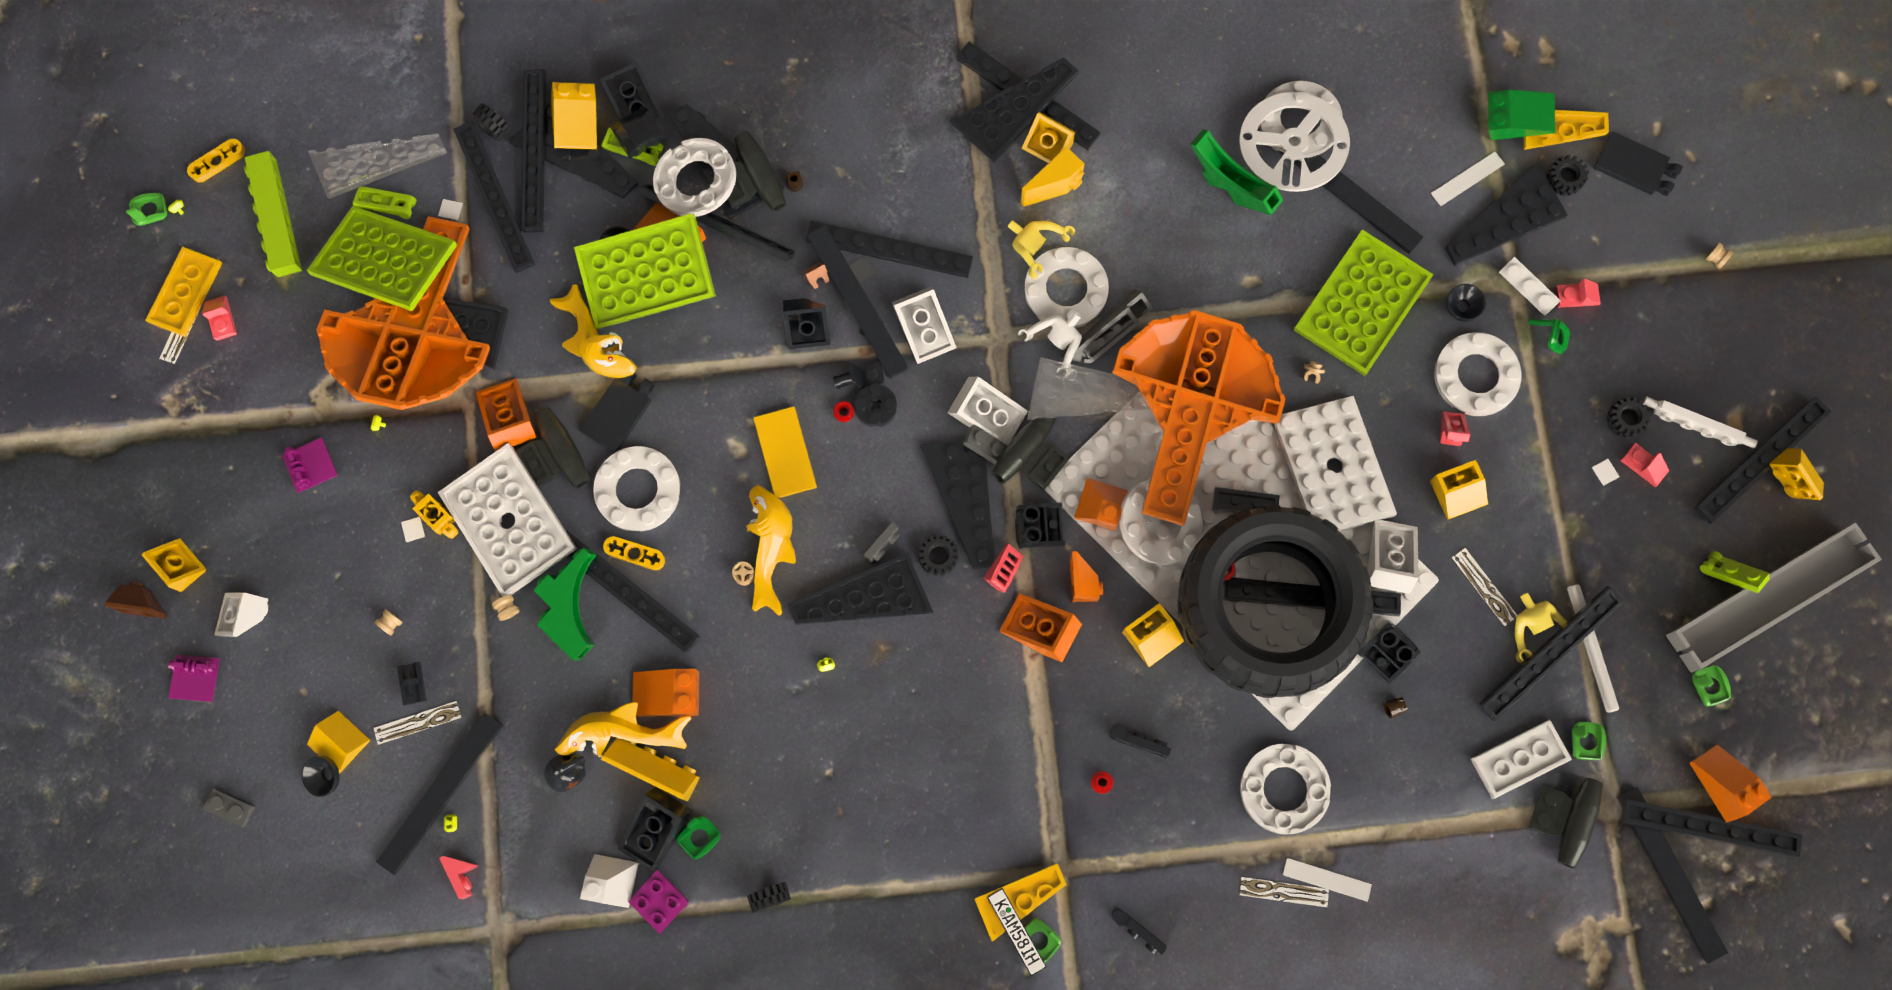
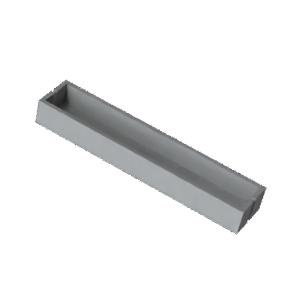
M1853 523L1769 572L1770 579L1759 593L1743 588L1666 634V637L1676 652L1682 651L1683 654L1680 655V658L1692 673L1706 667L1882 559L1871 543L1857 549L1854 547V545L1864 542L1867 538L1859 526Z

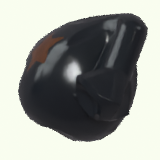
M572 753L565 756L559 754L552 758L544 771V777L549 787L557 792H566L580 784L585 777L584 756Z

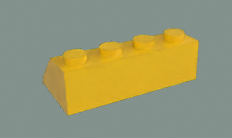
M616 738L602 756L601 760L687 802L700 778L695 775L696 770L686 765L682 769L675 765L676 760L667 756L661 759L655 756L657 751L647 746L641 749L636 746V742Z

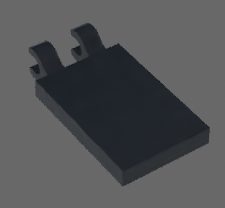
M1612 132L1594 169L1650 195L1657 191L1664 196H1668L1675 184L1671 181L1660 180L1662 174L1664 173L1670 178L1676 179L1677 175L1681 173L1683 166L1676 163H1668L1670 157Z
M635 372L633 375L622 378L621 381L614 378L580 428L583 434L614 453L623 445L652 402L648 395L655 387L653 382L645 378L639 391L630 387L637 377Z

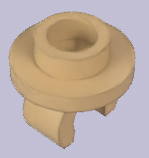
M1314 361L1304 364L1306 369L1304 380L1307 381L1310 374H1315V383L1318 384L1320 382L1319 373H1325L1322 364Z

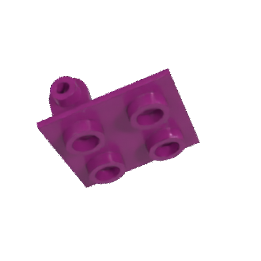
M319 438L297 449L288 447L282 455L297 493L338 476L323 438Z
M176 655L175 659L170 660L168 664L169 669L173 670L168 698L213 702L220 658Z
M659 870L629 900V903L659 934L681 910L683 911L689 905V901Z

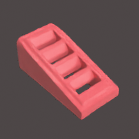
M1007 543L983 579L996 590L1005 593L1024 556ZM1009 552L1015 556L1014 560L1008 557ZM1005 560L1011 564L1009 567L1004 564ZM1001 568L1006 570L1005 574L1000 571Z

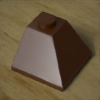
M130 582L129 585L120 584L105 602V607L124 614L161 619L167 618V614L153 593L143 588L144 584Z

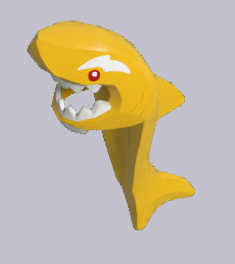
M577 284L572 285L571 290L565 297L550 299V303L555 308L570 312L577 320V333L562 343V346L567 351L581 357L584 363L599 375L611 378H624L634 374L637 366L620 351L623 343L621 338L616 333L611 332L609 335H598L593 318L584 303ZM613 341L616 343L615 346L606 348L608 347V344L612 345Z
M757 484L750 490L749 498L753 505V511L756 514L758 513V518L751 520L746 525L747 532H753L760 536L752 609L757 611L767 606L780 616L782 608L772 588L771 576L778 562L783 561L791 564L796 562L795 552L790 540L792 517L784 502Z
M630 702L610 712H592L581 716L567 729L557 744L555 751L562 756L576 751H583L584 746H586L585 741L591 740L594 742L591 745L594 748L593 753L598 755V757H602L605 754V747L611 736L636 743L685 749L687 744L682 737V730L691 720V716H681L665 727L650 729L637 724L636 712L638 702Z

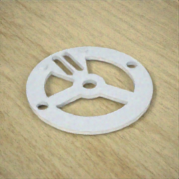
M1285 92L1264 99L1248 113L1241 127L1239 145L1246 166L1256 177L1275 185L1277 189L1297 192L1320 187L1340 172L1349 153L1350 137L1344 119L1331 104L1311 94ZM1301 108L1310 111L1297 128L1287 129L1283 134L1257 131L1262 121L1278 110ZM1322 118L1332 132L1333 151L1328 161L1321 168L1310 173L1301 153L1308 147V134ZM1246 133L1251 134L1252 139L1245 140L1243 135ZM1291 137H1297L1300 139V144L1292 146L1288 140ZM1344 143L1346 148L1339 149L1337 144ZM1256 144L1279 146L1285 151L1274 169L1262 160L1257 151ZM1284 159L1291 161L1290 178L1287 186L1281 183ZM1295 160L1301 161L1300 184L1298 187L1292 185Z

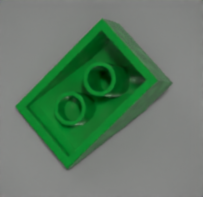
M1521 90L1488 92V131L1491 140L1555 134L1554 93Z

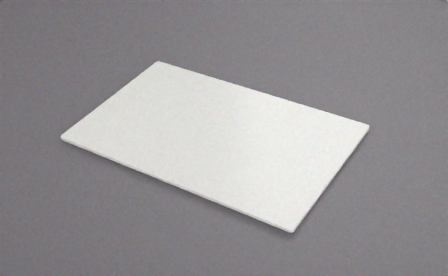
M1140 391L1068 460L1044 490L1057 503H1062V508L1073 519L1087 478L1128 490V492L1137 484L1151 479L1163 431ZM1251 420L1206 444L1193 492L1202 513L1203 528L1201 538L1211 527L1233 514V512L1212 510L1215 487L1280 495V507L1304 509L1273 423ZM1146 514L1143 515L1144 527L1153 539L1160 542H1168L1179 533L1180 528L1178 524ZM1074 519L1181 624L1177 609L1179 581L1189 556L1181 561L1167 565L1148 563L1136 556L1127 546L1119 523L1116 531H1111ZM1373 523L1340 531L1347 540H1351L1359 551V557L1366 568L1368 565ZM1260 552L1248 555L1234 563L1235 574L1232 578L1320 586L1314 574L1303 563L1285 554ZM1419 559L1418 580L1410 594L1370 586V591L1400 593L1401 615L1398 617L1373 614L1364 645L1388 620L1397 625L1438 583V577ZM1226 581L1223 582L1222 602L1225 614L1233 629L1253 646L1270 652H1292L1311 645L1318 636L1324 622V609L1225 600ZM1357 654L1346 670L1332 681L1305 694L1294 697L1274 698L1252 695L1288 730L1292 731L1363 658Z

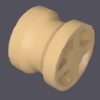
M1719 242L1705 259L1714 262L1715 267L1720 269L1732 256L1733 252L1724 249L1723 244Z
M742 561L735 564L732 575L738 584L746 586L754 581L755 570L751 564Z
M506 595L492 603L493 608L499 613L498 618L500 621L507 620L520 611L514 605L512 595Z
M387 609L383 611L381 618L374 621L378 627L390 636L394 633L395 627L403 623Z

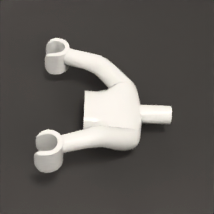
M1074 312L1067 321L1060 314H1056L1039 321L1030 328L1020 330L1018 336L1025 332L1027 337L1024 341H1028L1038 331L1053 325L1052 330L1048 334L1050 341L1061 350H1064L1069 345L1062 366L1056 371L1060 373L1064 370L1065 376L1063 379H1066L1072 375L1070 363L1082 339V335L1074 328L1082 316L1080 313Z

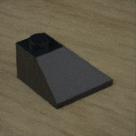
M805 298L783 300L788 349L830 345L826 305Z

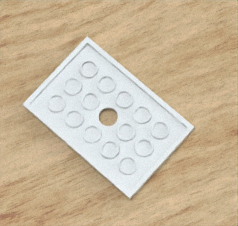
M1354 396L1281 414L1280 422L1278 424L1273 423L1305 510L1310 511L1312 515L1322 520L1327 519L1338 527L1337 530L1339 532L1397 515ZM1331 458L1338 459L1342 463V471L1335 473L1328 470L1327 461Z
M509 443L438 492L502 597L514 594L577 549ZM506 513H512L515 516V524L510 529H504L500 524L502 516Z

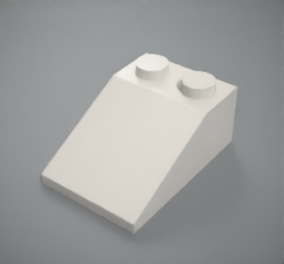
M932 287L892 302L917 364L956 349Z
M968 377L950 407L948 414L968 427L975 424L1004 444L1009 445L1028 411L981 378Z
M1384 520L1374 521L1367 565L1371 586L1408 594L1411 593L1418 580V527Z

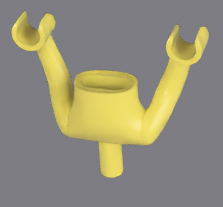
M1012 220L1008 225V228L1017 234L1012 246L1030 266L1029 276L1033 279L1038 277L1034 270H1037L1039 273L1043 271L1042 265L1036 263L1031 256H1034L1046 241V238L1039 231L1051 230L1059 233L1065 242L1070 240V236L1066 233H1070L1072 236L1075 234V229L1072 226L1062 227L1050 221H1032L1022 228Z
M1529 593L1520 596L1526 609L1517 615L1515 623V641L1518 648L1516 660L1520 663L1524 662L1522 653L1527 658L1532 655L1526 649L1524 641L1525 626H1528L1533 635L1553 626L1552 619L1561 627L1567 623L1550 602L1543 601L1534 604Z

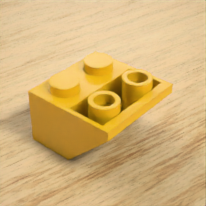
M1787 448L1769 463L1773 469L1774 476L1780 480L1784 486L1785 493L1791 498L1821 500L1823 498L1824 483L1802 449Z
M1476 460L1437 474L1430 480L1447 520L1488 504L1485 478Z
M1160 603L1127 626L1122 632L1148 667L1184 642L1173 619Z

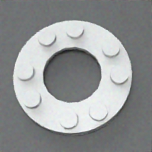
M1288 82L1276 87L1266 96L1268 98L1285 92L1311 94L1331 104L1343 118L1340 104L1335 96L1323 86L1313 82ZM1283 109L1266 117L1259 126L1260 131L1283 134L1286 131L1280 118ZM1322 118L1320 126L1316 131L1308 135V147L1301 154L1303 158L1313 157L1325 152L1333 145L1332 132ZM1291 137L1288 140L1292 146L1300 144V139L1297 137ZM1270 146L1275 151L1279 150L1285 153V151L1279 146Z
M705 138L688 139L682 141V144L673 150L670 148L661 157L654 171L653 186L658 199L670 212L679 216L693 213L697 217L714 211L727 200L735 185L736 167L727 150L716 141ZM693 161L709 163L713 167L715 175L714 181L708 190L702 191L697 196H687L677 189V175L686 164Z
M1060 247L1049 250L1035 260L1036 263L1041 264L1043 267L1042 273L1034 270L1038 274L1036 279L1029 276L1028 270L1024 288L1025 298L1028 306L1040 321L1056 314H1060L1068 321L1074 312H1078L1082 317L1074 328H1079L1097 317L1106 304L1109 291L1106 272L1100 262L1084 250L1073 247ZM1070 268L1078 271L1087 283V293L1080 303L1073 306H1061L1049 298L1046 292V283L1055 271Z
M1467 333L1454 338L1443 348L1435 363L1434 378L1440 395L1452 408L1455 407L1471 416H1487L1499 412L1515 398L1521 384V367L1513 350L1499 338L1486 333ZM1473 354H1480L1491 359L1498 368L1499 378L1497 385L1486 393H1475L1465 388L1458 377V367L1463 358Z
M642 446L624 448L608 457L599 468L593 488L595 503L604 518L617 528L626 531H647L661 525L674 512L679 501L680 479L670 460L657 450ZM630 469L648 470L657 480L658 490L656 497L649 505L643 508L633 509L624 506L616 495L618 479Z
M1150 479L1137 484L1127 493L1121 505L1122 512L1119 524L1125 543L1136 556L1148 563L1167 565L1183 560L1190 555L1202 534V513L1194 495L1192 496L1185 525H1179L1180 530L1176 537L1168 542H1160L1153 539L1147 533L1143 523L1144 514L1141 513Z
M1276 744L1261 750L1247 763L1241 777L1240 792L1247 813L1258 825L1278 834H1295L1313 827L1324 816L1330 803L1331 783L1324 765L1312 752L1297 745ZM1288 767L1295 769L1306 782L1307 794L1305 801L1293 811L1275 809L1268 803L1264 795L1265 779L1276 768Z

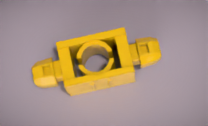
M416 490L410 495L411 500L416 505L412 509L439 535L444 533L451 539L458 534V529L452 524L455 522L454 518L429 493L425 496ZM430 508L433 511L438 510L437 516L440 518L439 520L435 518L430 519L431 512L428 511Z

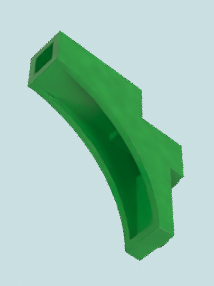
M1202 129L1190 143L1204 167L1201 172L1209 185L1227 190L1236 205L1272 215L1282 203L1283 198L1277 187L1259 179L1235 162L1219 146L1209 130Z
M587 548L576 551L572 556L573 560L558 571V576L551 574L542 576L537 582L538 586L534 589L551 607V609H547L540 616L541 620L537 625L573 661H581L595 645L584 629L579 611L581 583L587 568L597 556L591 549Z

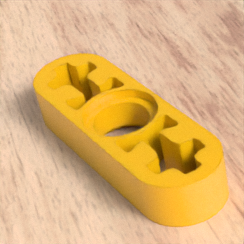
M229 139L192 162L187 168V173L194 181L204 182L241 159L245 155V147L237 139ZM234 146L237 150L235 153L232 152V147ZM220 156L221 162L218 165H212V159ZM200 169L201 174L197 175L196 170Z
M615 536L607 538L603 544L607 555L654 571L660 570L665 564V557L659 550ZM617 542V545L624 549V556H621L623 552L617 549L611 552L609 545H614ZM632 548L640 550V556L637 559H631L628 556ZM645 551H648L646 555L649 557L654 558L655 555H657L660 562H655V564L652 565V562L649 559L644 558Z

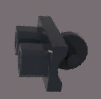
M421 662L397 666L403 705L407 706L427 701Z

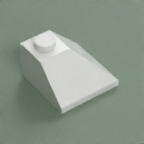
M225 593L214 635L237 637L258 624L268 612V599L247 593Z
M594 854L585 875L580 899L629 908V900L632 897L639 863Z

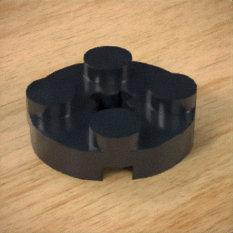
M878 383L863 388L856 396L854 403L859 420L871 427H881L889 424L894 419L897 411V401L894 393L886 386ZM879 401L881 409L872 410L871 403Z

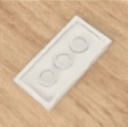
M1550 720L1471 758L1492 799L1572 760Z

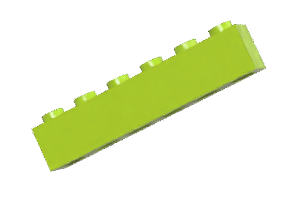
M270 151L245 157L246 165L244 166V171L250 179L248 189L254 197L255 203H252V206L259 219L257 228L263 236L261 246L268 258L265 260L266 267L269 272H272L277 277L300 272L302 267L277 160Z

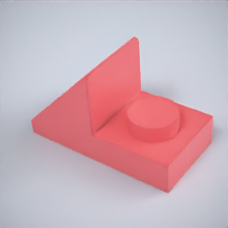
M1582 279L1578 284L1557 285L1555 287L1556 297L1561 300L1557 304L1558 308L1601 304L1598 284L1588 279Z
M224 295L206 301L202 314L209 320L213 338L218 341L236 335L237 332L227 296Z
M1443 411L1440 443L1461 446L1462 441L1468 442L1470 432L1465 415Z
M1634 443L1620 460L1654 487L1658 486L1669 471L1659 452L1653 456L1637 443Z
M448 856L440 857L439 859L458 898L465 899L471 896L472 892L470 889L472 884L468 877H464L463 874L478 867V865Z

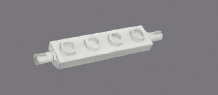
M1648 396L1644 399L1643 405L1647 404L1648 407L1653 408V414L1660 416L1664 421L1676 422L1684 429L1696 430L1701 432L1702 436L1719 439L1721 443L1728 446L1744 444L1755 448L1758 440L1746 436V433L1665 400L1657 401Z

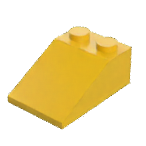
M552 82L551 106L554 148L597 149L595 84Z
M1066 147L1022 188L1021 205L1025 207L1067 194L1071 189L1076 190L1082 183L1085 163Z

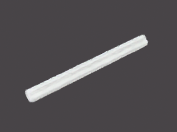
M1579 584L1567 588L1575 614L1586 605ZM1593 631L1583 641L1605 710L1610 713L1619 710V706L1595 631Z

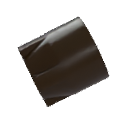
M788 172L786 174L788 189L792 192L800 191L803 187V179L800 172Z
M1403 697L1393 698L1383 703L1385 713L1390 719L1408 711Z

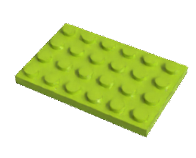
M352 206L307 271L314 277L413 311L457 244L452 239Z
M693 213L574 247L595 329L605 328L716 296L696 217Z
M1361 230L1294 328V331L1363 376H1366L1434 274L1366 231Z

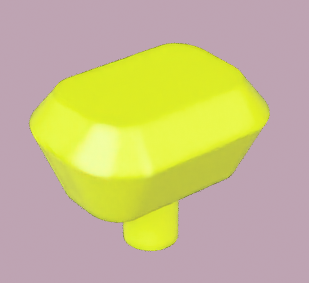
M176 200L168 207V211L174 214L179 212L182 215L184 213L181 209L184 207L183 201Z
M377 414L373 416L370 428L372 431H378L380 426H386V423L381 422L382 418Z
M824 658L818 661L817 667L820 671L824 672L834 669L835 663L831 658Z
M447 814L444 817V830L446 832H454L457 829V816L455 814Z

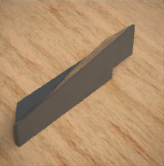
M1136 289L1132 290L1082 336L1072 361L1094 362L1139 325L1140 322L1137 319L1154 309L1144 294ZM1066 351L1061 355L1063 359L1065 357Z

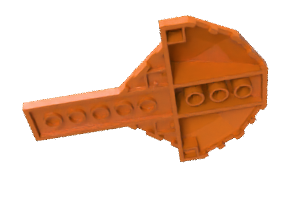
M428 216L423 230L452 239L456 242L457 246L413 311L379 299L366 303L365 307L355 312L351 310L345 314L324 309L316 331L319 336L325 368L356 400L404 410L448 397L483 369L490 350L489 345L468 340L443 300L469 232L467 224Z
M1194 310L1182 315L1152 320L1143 330L1138 332L1128 343L1119 349L1112 373L1138 387L1163 431L1142 514L1184 526L1206 444L1251 420L1276 424L1280 422L1285 397L1278 383L1279 378L1272 364L1273 359L1269 353L1266 354L1254 338L1252 339L1244 331V327L1241 324Z

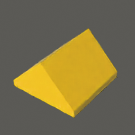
M1038 112L1022 149L1049 164L1066 147L1068 149L1071 148L1075 132Z
M180 538L142 553L144 559L166 585L179 592H182L206 571L203 564Z
M337 711L315 725L307 745L319 756H326L332 759L337 765L340 774L370 742V739L340 711Z

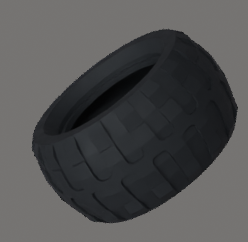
M1263 505L1254 509L1241 510L1229 515L1226 519L1211 527L1195 545L1186 561L1180 576L1177 600L1178 615L1181 620L1185 640L1189 647L1193 649L1203 667L1223 680L1231 688L1264 698L1294 697L1305 694L1329 683L1346 670L1366 641L1370 620L1373 615L1370 576L1353 542L1347 540L1337 530L1338 527L1327 519L1322 520L1305 509L1280 507L1278 505ZM1260 552L1285 554L1303 563L1318 580L1325 599L1324 622L1314 642L1300 650L1278 653L1257 648L1244 640L1230 624L1222 602L1224 578L1232 563L1234 564L1248 555Z

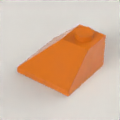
M1087 478L1074 519L1116 531L1122 512L1121 505L1128 490Z
M1072 551L1070 557L1072 602L1098 601L1100 595H1103V583L1099 582L1098 575L1079 553Z

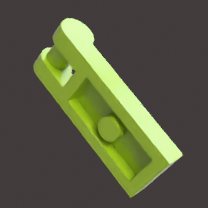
M608 128L602 148L627 156L611 128ZM662 144L654 147L649 146L647 148L651 149L650 154L645 153V148L639 156L632 157L652 166H657L659 161L658 155L662 153L664 146Z
M359 186L353 200V205L365 210L398 215L403 219H410L412 214L411 208L415 206L417 200L411 195Z
M1717 551L1711 552L1708 556V561H1704L1700 566V570L1706 575L1759 593L1770 579L1768 572L1723 557Z

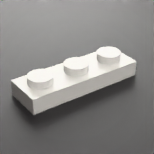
M1515 257L1499 271L1544 316L1561 301Z

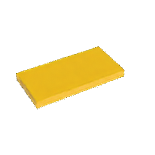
M182 246L145 321L186 337L222 262Z
M795 406L754 417L774 495L782 498L817 488Z

